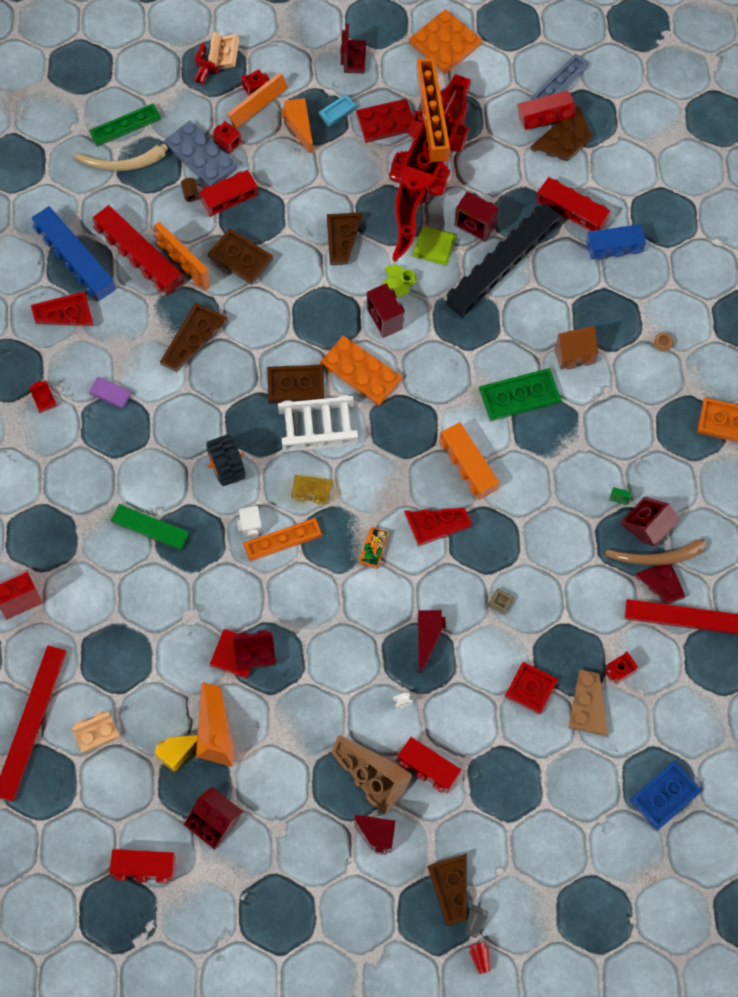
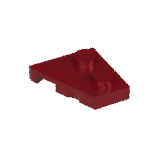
M672 564L659 565L638 572L635 575L636 579L645 583L648 589L653 594H657L659 599L665 604H671L686 597Z

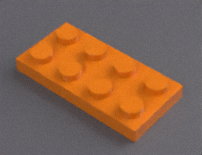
M160 221L154 225V236L157 240V247L162 252L165 251L169 259L174 264L177 263L181 271L185 275H189L197 287H201L206 291L210 287L208 269Z
M344 335L320 361V365H323L328 371L378 406L382 404L402 380L401 375Z

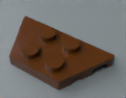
M578 105L575 107V117L559 121L531 146V150L533 152L539 150L545 152L547 156L558 157L564 161H569L592 140V134Z

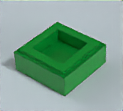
M613 487L609 500L628 505L632 492Z

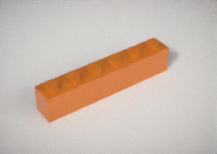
M435 58L417 59L416 76L431 162L448 161L450 146Z

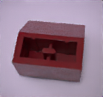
M210 787L199 796L183 825L215 850L234 828L243 810L215 788Z

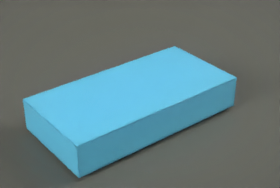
M345 94L321 110L319 117L328 127H331L355 111L357 105Z

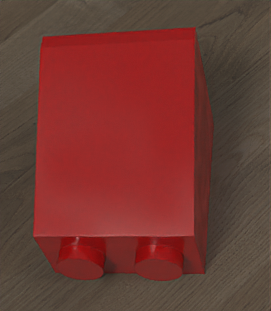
M27 569L0 581V609L6 620L42 604Z

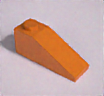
M305 98L285 100L284 108H281L282 118L286 119L287 126L309 153H313V142Z

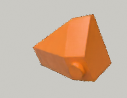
M203 682L201 683L196 757L232 767L234 762V743L221 687Z

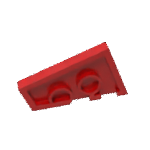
M85 291L31 305L36 324L94 326Z
M449 508L435 511L427 509L413 512L411 510H404V515L418 547L472 527L465 508Z

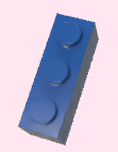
M636 224L590 231L587 234L586 243L590 259L602 260L611 256L620 257L624 254H639L644 251L646 240L642 225Z

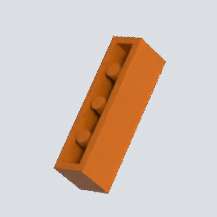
M461 422L443 430L440 433V446L449 453L451 463L458 467L460 477L469 484L468 488L473 496L476 495L478 500L497 491L500 482Z

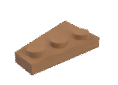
M579 670L568 728L608 737L600 676L597 673Z

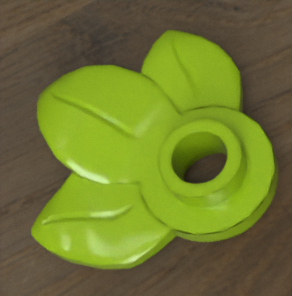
M399 265L385 267L389 277L382 285L387 283L390 289L393 288L396 297H403L408 294L410 287L416 283V274L412 270H404Z

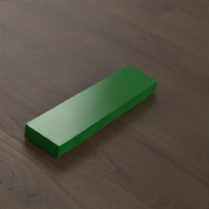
M154 103L90 129L89 133L98 147L160 121L161 116Z
M121 504L117 506L111 518V523L180 551L189 536L188 531Z

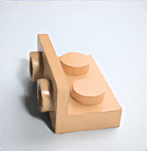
M99 712L93 716L94 718L87 721H78L71 728L82 754L120 738L109 712Z

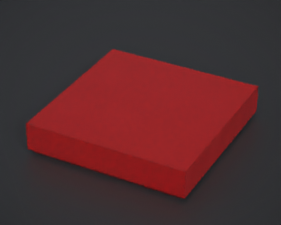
M223 629L210 666L247 679L251 669L237 671L233 636H236L238 633Z
M522 662L505 697L540 715L558 679Z

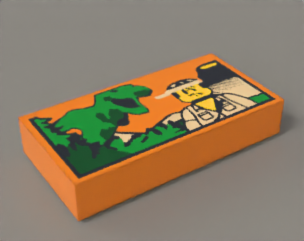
M370 527L359 564L378 569L389 532Z

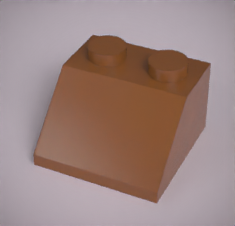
M594 326L558 334L554 351L560 370L565 368L570 370L584 364L588 366L596 362L598 347Z

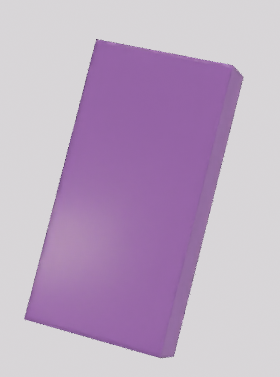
M97 377L89 390V394L123 409L131 396V391Z

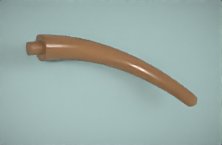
M694 539L684 547L659 554H629L606 550L605 556L632 564L668 565L698 556L704 552L706 542L703 539Z

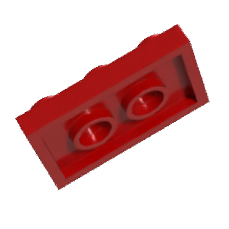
M407 98L356 110V116L365 143L408 133L410 121L413 117Z

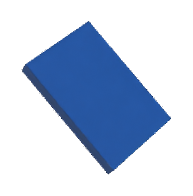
M674 760L629 801L658 831L700 794L702 790Z

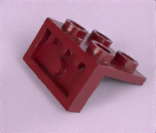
M346 23L345 30H342L340 65L344 66V73L365 74L366 40H349V24Z
M259 630L255 634L242 632L233 636L237 671L276 666L273 632Z

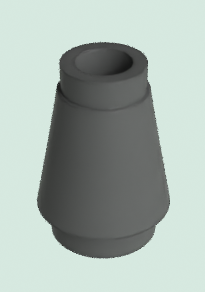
M473 905L472 909H469L465 934L476 938L489 918L487 917L489 911Z

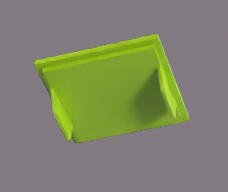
M422 225L412 256L447 266L457 234Z

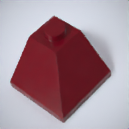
M354 815V828L369 848L375 850V853L379 855H387V852L391 853L396 820Z

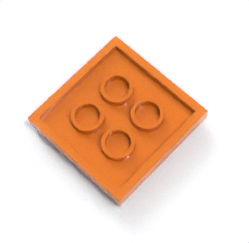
M444 9L410 37L409 44L426 58H435L436 67L446 74L482 44V39L448 10Z

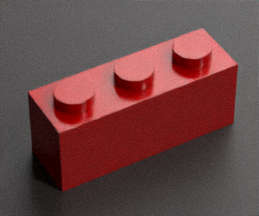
M568 90L517 104L519 119L524 130L576 116L575 103Z
M247 169L243 172H237L230 178L222 179L212 186L204 187L199 191L200 200L209 216L212 217L258 196V188Z
M411 736L397 756L398 765L407 771L410 769L415 772V776L421 781H429L433 784L432 787L440 793L444 791L448 794L462 769Z
M112 849L109 874L115 881L125 882L127 878H130L140 883L156 880V883L168 884V881H174L176 856L174 852Z

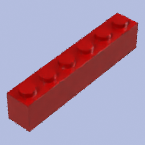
M109 204L92 217L95 231L98 234L102 233L106 241L111 246L114 245L122 257L126 256L135 269H140L144 278L148 281L151 280L159 292L163 291L168 296L183 283L182 273Z

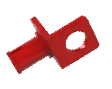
M203 42L194 58L196 66L199 67L194 81L198 84L201 81V85H204L209 72L216 74L219 72L216 64L203 60L207 51L206 45Z

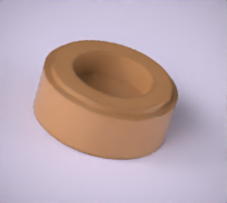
M666 332L657 334L654 340L655 348L662 352L670 350L673 345L672 336Z

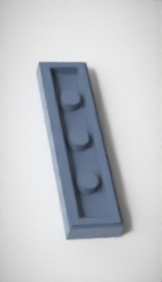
M575 54L531 97V100L563 92L588 68L589 63Z

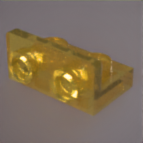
M295 475L291 497L299 502L307 500L314 501V503L319 505L329 504L333 480Z

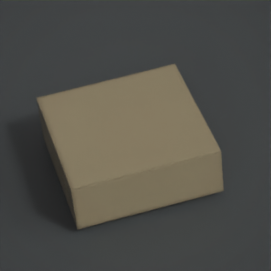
M497 588L488 603V607L505 615L514 597Z

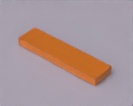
M276 74L227 113L235 129L239 128L288 88L283 74Z
M316 518L243 542L249 562L320 538L322 537V532Z

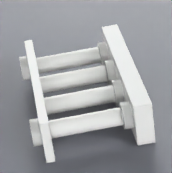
M341 395L337 398L278 403L279 414H285L287 436L282 438L283 452L358 445L357 430H351L348 409L353 407V396ZM341 408L343 431L334 433L332 431L330 409ZM322 410L325 432L315 435L313 433L311 411ZM292 413H304L306 431L304 436L294 435Z

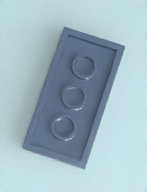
M190 120L163 141L167 148L207 186L218 183L238 169L237 164Z

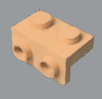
M213 32L210 42V54L208 55L209 62L216 64L218 70L235 67L239 45L238 35L233 34L221 37L217 32Z

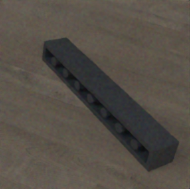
M545 203L540 207H535L529 218H524L516 230L513 229L508 234L504 242L500 241L495 250L484 257L480 265L474 266L469 276H464L460 280L459 285L447 293L446 305L463 318L559 225L560 215Z

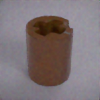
M194 178L183 179L181 186L185 201H196L199 198L196 180Z

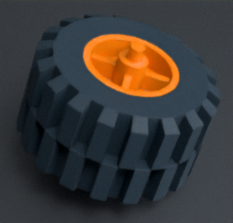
M226 434L207 441L206 447L211 464L207 466L214 469L219 483L224 487L245 479L246 472L242 462V456L245 455L244 452H239L233 437L230 434Z

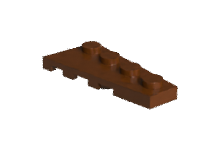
M195 303L160 360V365L178 372L229 321L228 317L199 303Z

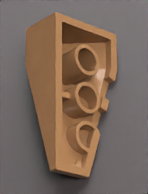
M341 735L337 737L331 751L344 770L351 773L357 787L361 786L367 794L366 799L384 814L388 813L406 791L412 774L397 763Z

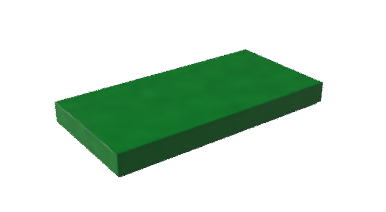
M550 368L479 386V392L490 422L560 404L562 401Z

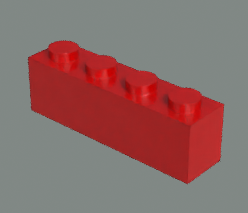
M548 176L537 192L536 202L541 205L543 203L547 204L559 215L588 231L602 230L609 219L611 210L606 206L592 201L590 197L583 196L576 192L575 189L561 184L557 179H552Z

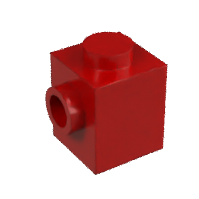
M226 121L215 127L213 131L214 142L229 154L242 143L241 133Z

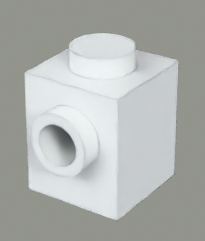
M258 506L239 509L240 519L237 520L238 531L243 532V537L255 538L262 534Z

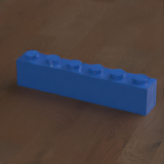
M50 206L31 217L34 224L32 225L33 230L37 235L41 234L44 237L42 238L44 243L54 249L55 256L65 262L64 265L67 270L74 272L78 283L86 286V291L90 297H95L99 302L116 290L114 280Z

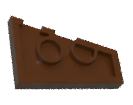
M363 212L327 214L330 265H348Z
M467 854L428 865L427 868L446 927L466 921Z

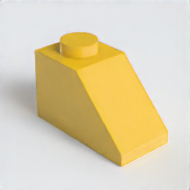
M198 736L170 737L165 741L162 740L156 746L154 754L159 761L175 773L197 748Z

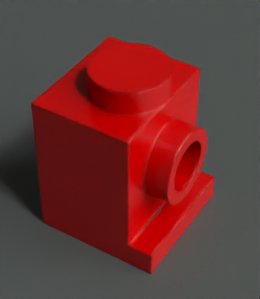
M260 69L246 76H241L242 87L248 96L269 81L268 75L265 72L262 73Z
M626 651L623 655L606 665L605 673L608 679L614 681L617 685L635 674L638 666L628 651ZM621 665L624 670L618 669L617 666Z

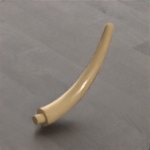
M164 143L160 147L155 145L151 150L140 156L119 161L94 159L80 153H76L74 158L86 165L103 170L129 171L140 169L165 157L164 152L168 148Z

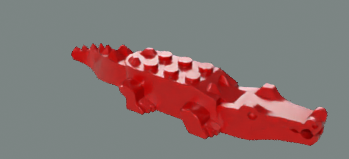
M454 74L448 86L440 92L450 146L449 159L452 152H462L469 128L464 123L467 112L466 97L470 91L471 79L458 74ZM415 110L410 121L408 135L414 138L409 151L396 152L389 173L390 180L399 183L395 200L398 242L392 257L394 262H397L412 245L416 231L415 214L422 203L429 201L433 195L442 196L444 194L451 171L446 166L448 161L431 162L422 110Z

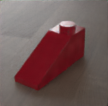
M418 610L419 673H423L442 634V628H446V617H442V610Z

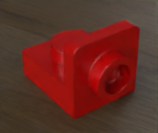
M46 380L35 382L29 387L39 413L57 407Z

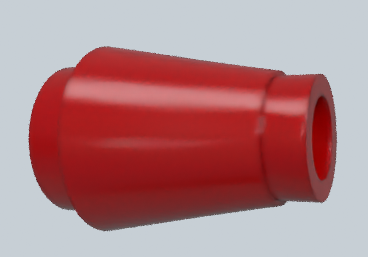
M486 941L469 945V953L478 974L490 972L489 946L486 945Z

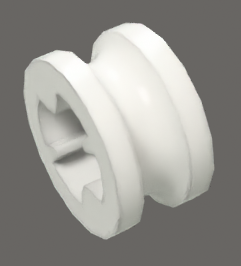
M402 693L393 697V701L397 703L395 705L396 709L407 707L413 703L409 699L410 693Z

